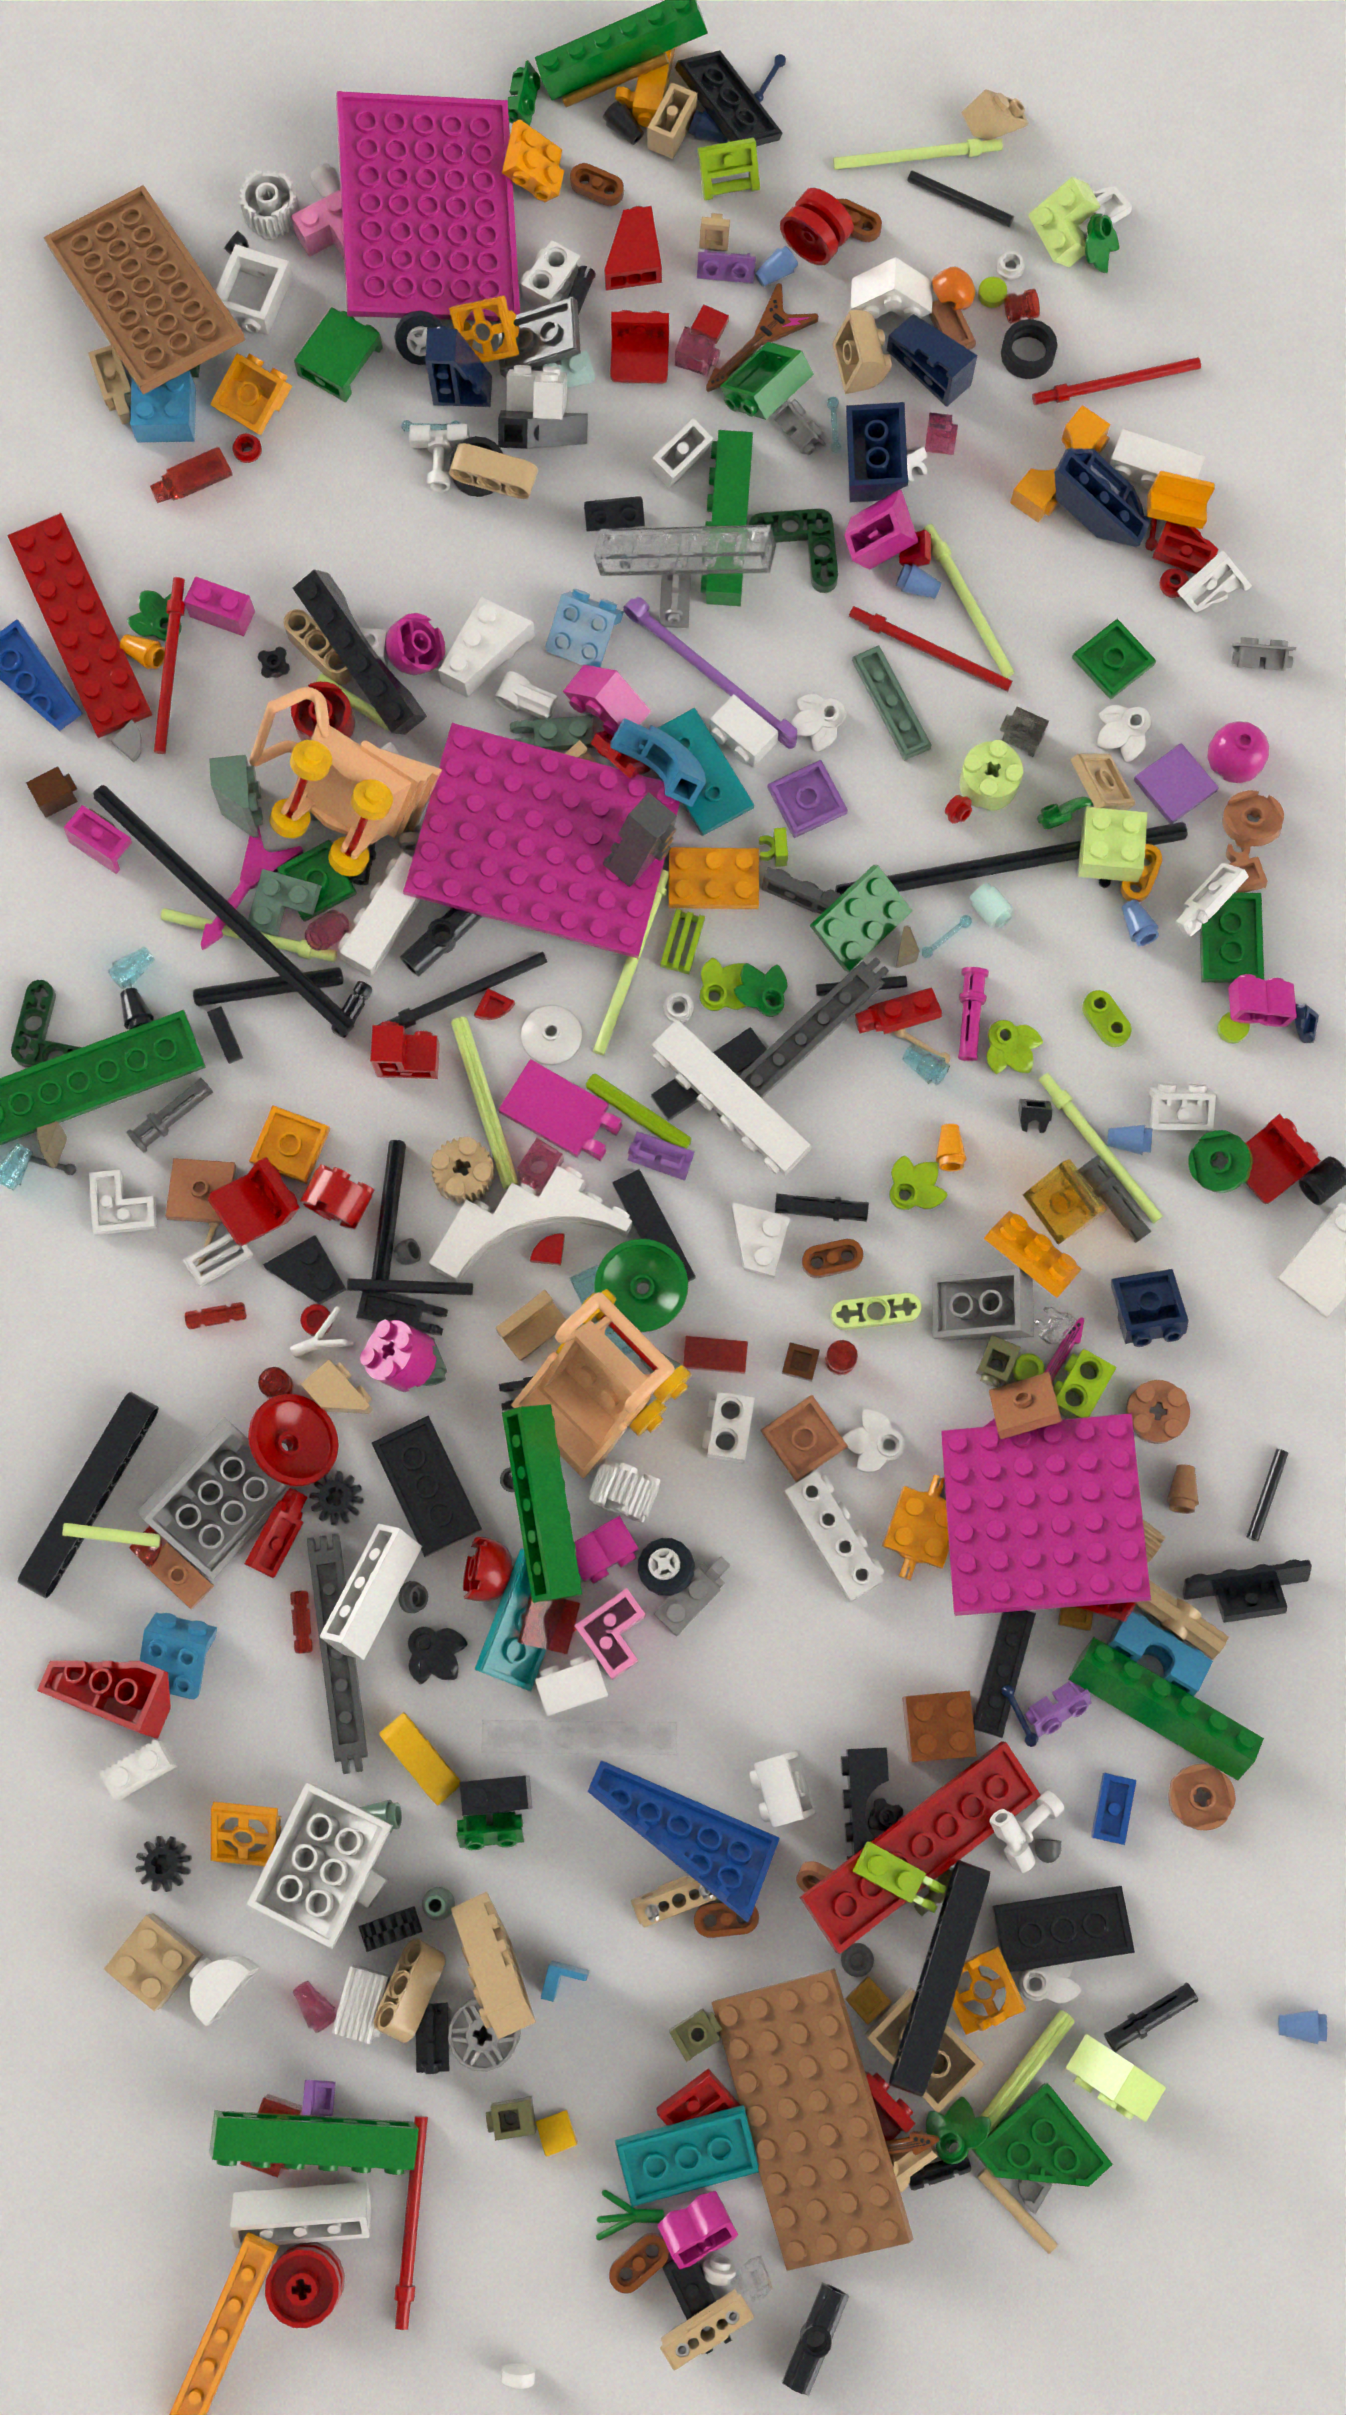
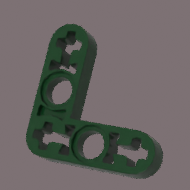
M825 509L764 512L751 517L748 533L749 537L756 543L807 540L812 586L820 593H828L835 589L838 580V566L833 518ZM818 519L824 524L821 529L815 524ZM793 520L799 527L794 532H788L782 527L783 523ZM803 520H807V530H803ZM774 522H778L777 532H774ZM758 524L764 525V533H759ZM818 545H825L830 549V553L825 557H820L815 554L814 549ZM827 565L826 574L829 578L826 583L820 578L821 566Z
M36 980L28 985L11 1046V1054L19 1065L28 1068L47 1061L49 1054L55 1050L66 1054L82 1048L45 1040L56 999L53 987L45 980ZM41 988H44L48 994L47 997L41 998L39 1005L41 1009H45L44 1012L36 1009L38 999L34 995L35 992L39 993ZM32 1016H38L42 1020L41 1026L34 1031L26 1029V1021ZM23 1035L31 1038L29 1047L33 1051V1054H27L25 1059H23L19 1052L20 1049L25 1050L28 1040L22 1037Z

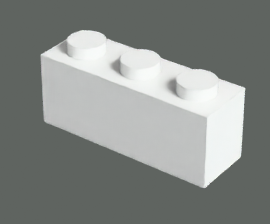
M1122 429L1110 465L1126 480L1139 483L1146 489H1151L1160 471L1198 479L1205 456Z

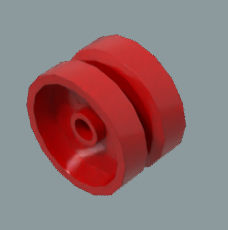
M808 188L795 202V207H792L780 221L782 236L789 247L800 257L815 265H826L838 252V247L842 246L851 236L854 229L851 216L846 208L834 196L818 188Z
M318 2242L299 2243L291 2246L277 2259L266 2278L265 2298L269 2310L279 2322L292 2328H309L321 2323L334 2310L344 2290L345 2273L340 2259L331 2248ZM301 2279H304V2283L311 2285V2287L308 2289L304 2288L301 2285Z

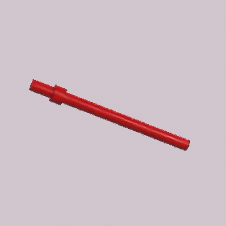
M1197 357L1070 386L1066 383L1054 386L1051 390L1033 393L1032 400L1034 405L1052 401L1062 403L1069 401L1070 397L1201 369V360Z
M180 577L173 578L171 599L167 601L166 613L169 614L154 744V753L166 754L181 616H184L185 604L183 602L185 579Z
M855 606L850 611V618L869 626V630L877 634L882 632L1007 692L1012 685V680L887 622V618L877 613L872 615Z
M415 2116L414 2123L419 2128L414 2170L409 2172L399 2284L395 2285L394 2300L397 2301L395 2329L408 2330L410 2305L415 2298L416 2286L412 2285L428 2122L427 2116Z

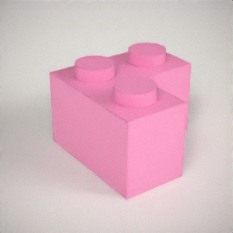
M340 189L291 215L295 235L309 257L334 244L344 259Z
M626 1588L574 1626L612 1680L639 1662L621 1634L645 1618L646 1614L628 1588Z

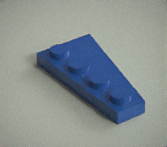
M16 619L1 630L0 680L59 731L80 717L83 712L24 625Z

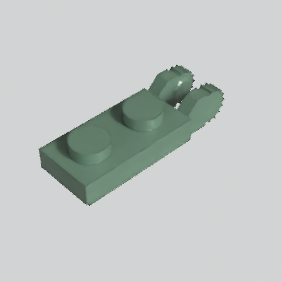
M592 716L551 718L547 720L537 719L533 720V722L521 720L510 723V731L512 733H534V739L528 737L513 739L552 751L569 750L579 740L587 748L594 747L591 744L594 738Z

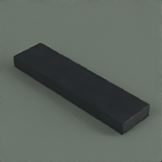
M750 1027L713 1053L738 1075L767 1049ZM673 1079L651 1094L652 1100L668 1122L698 1102L696 1098L699 1096L691 1087L686 1090L676 1079Z
M640 1169L612 1182L622 1205L630 1215L629 1218L632 1220V1224L640 1239L658 1241L672 1249L686 1269L688 1282L694 1280L696 1276Z
M1027 1610L1002 1612L973 1717L974 1730L1003 1738L1011 1703L1008 1697L1002 1694V1688L1005 1685H1011L1015 1693L1036 1613Z

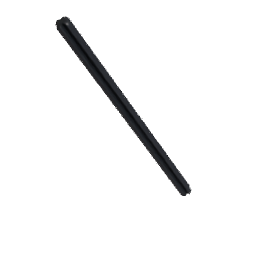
M101 785L93 792L94 799L333 1027L342 1035L348 1034L354 1028V1021L107 786Z
M1179 822L1147 828L1146 844L1158 845L1185 840L1188 836L1186 824ZM1080 841L888 875L887 877L897 891L900 892L1079 859ZM855 882L839 884L836 886L835 891L842 895Z

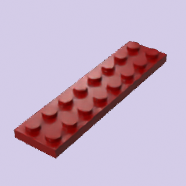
M62 513L7 535L97 737L100 738L122 729L131 720L136 723L152 716L153 714L125 652L120 648V641Z
M1001 1741L871 1843L926 1873L925 1876L935 1880L953 1866L957 1860L962 1859L995 1833L989 1822L995 1812L1005 1809L1016 1816L1037 1800L1041 1794L1007 1742ZM864 1848L799 1897L835 1953L841 1954L906 1903L903 1899L852 1872ZM921 1883L918 1892L925 1888L926 1885Z

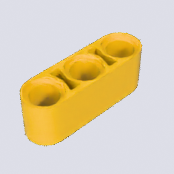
M405 1712L379 1732L383 1741L437 1806L460 1787V1779Z

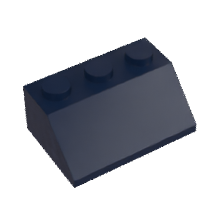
M905 402L846 405L850 502L879 501L893 492L908 486Z

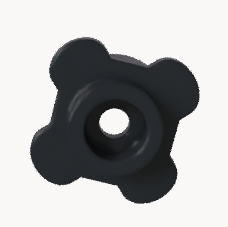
M277 647L274 651L267 652L263 650L259 652L258 660L262 663L261 674L263 677L278 678L289 672L290 666L286 663L285 659L287 652L283 647ZM273 660L276 661V664H275V665H272V664H271V662H272Z
M878 1798L873 1803L874 1808L870 1812L868 1825L873 1830L886 1831L903 1816V1808L900 1805L893 1806L888 1804L884 1798ZM884 1814H887V1815H888V1819H887V1820H884V1818H883V1815H884Z

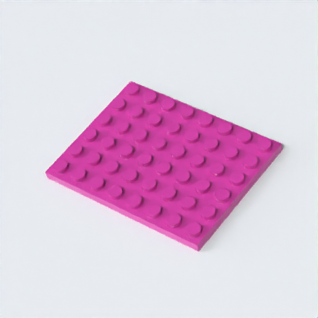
M337 91L336 111L347 316L402 318L410 312L421 310L430 312L441 320H452L449 311L450 307L505 295L508 310H512L516 315L520 314L513 182L502 174L510 138L508 100ZM483 309L485 320H501L494 312ZM473 312L469 314L466 320L475 321Z
M451 723L439 765L442 771L430 796L403 894L638 959L665 857L661 861L655 859L631 887L627 886L606 868L603 862L612 853L610 850L615 842L620 844L622 841L618 833L628 814L648 792L676 816L680 802L665 795L663 781L639 774L630 779L622 771L614 767Z

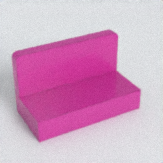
M83 805L64 826L68 841L73 846L113 873H118L120 868L117 860L132 843L128 835Z

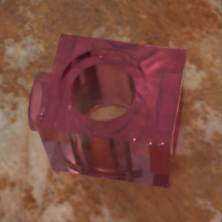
M536 1138L517 1167L518 1175L521 1176L520 1181L534 1190L537 1187L543 1190L556 1167H561L564 1162L563 1153ZM536 1161H543L548 1165L542 1173H535L530 1168Z

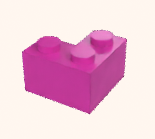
M583 665L563 690L570 699L569 704L574 710L579 713H591L599 717L604 723L602 725L604 730L612 736L615 735L624 718L641 725L651 712L617 670Z

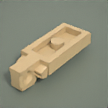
M111 345L88 352L106 406H108L109 411L117 410L122 425L129 423L131 413L128 405H131V387L122 361Z

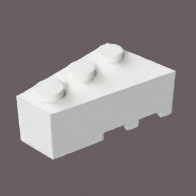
M480 597L438 670L441 685L465 697L470 696L494 674V670L504 661H509L523 644L529 643L535 637L533 622Z

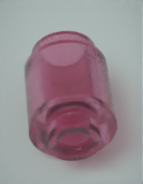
M329 910L308 925L304 934L305 940L316 951L327 950L340 941L346 932L349 933V921L343 913Z

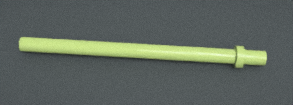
M662 869L639 957L637 959L627 956L593 1049V1052L602 1056L605 1054L661 898L666 896L667 890L665 887L669 879V872Z

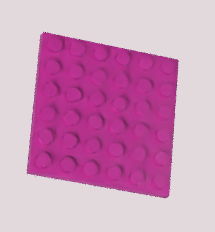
M1132 1413L1065 1419L1052 1425L1000 1439L997 1426L941 1431L955 1616L1151 1601Z

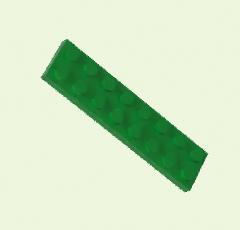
M184 1009L0 1078V1145L36 1132L38 1127L53 1122H64L206 1068Z

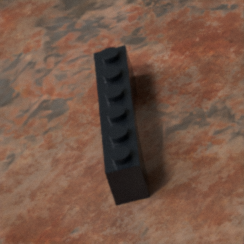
M314 569L293 587V590L390 732L406 735L422 722L427 715L412 693L394 676L368 643L351 614L344 594L331 575Z

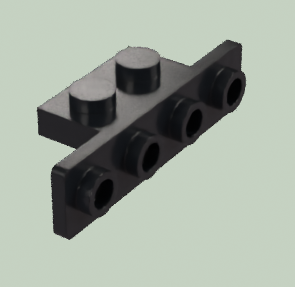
M1293 1559L1283 1564L1269 1566L1267 1564H1260L1250 1569H1228L1221 1573L1210 1575L1195 1574L1184 1580L1182 1594L1184 1600L1215 1596L1223 1623L1285 1614L1287 1612V1603L1281 1585L1307 1582L1312 1565L1310 1560L1299 1561Z

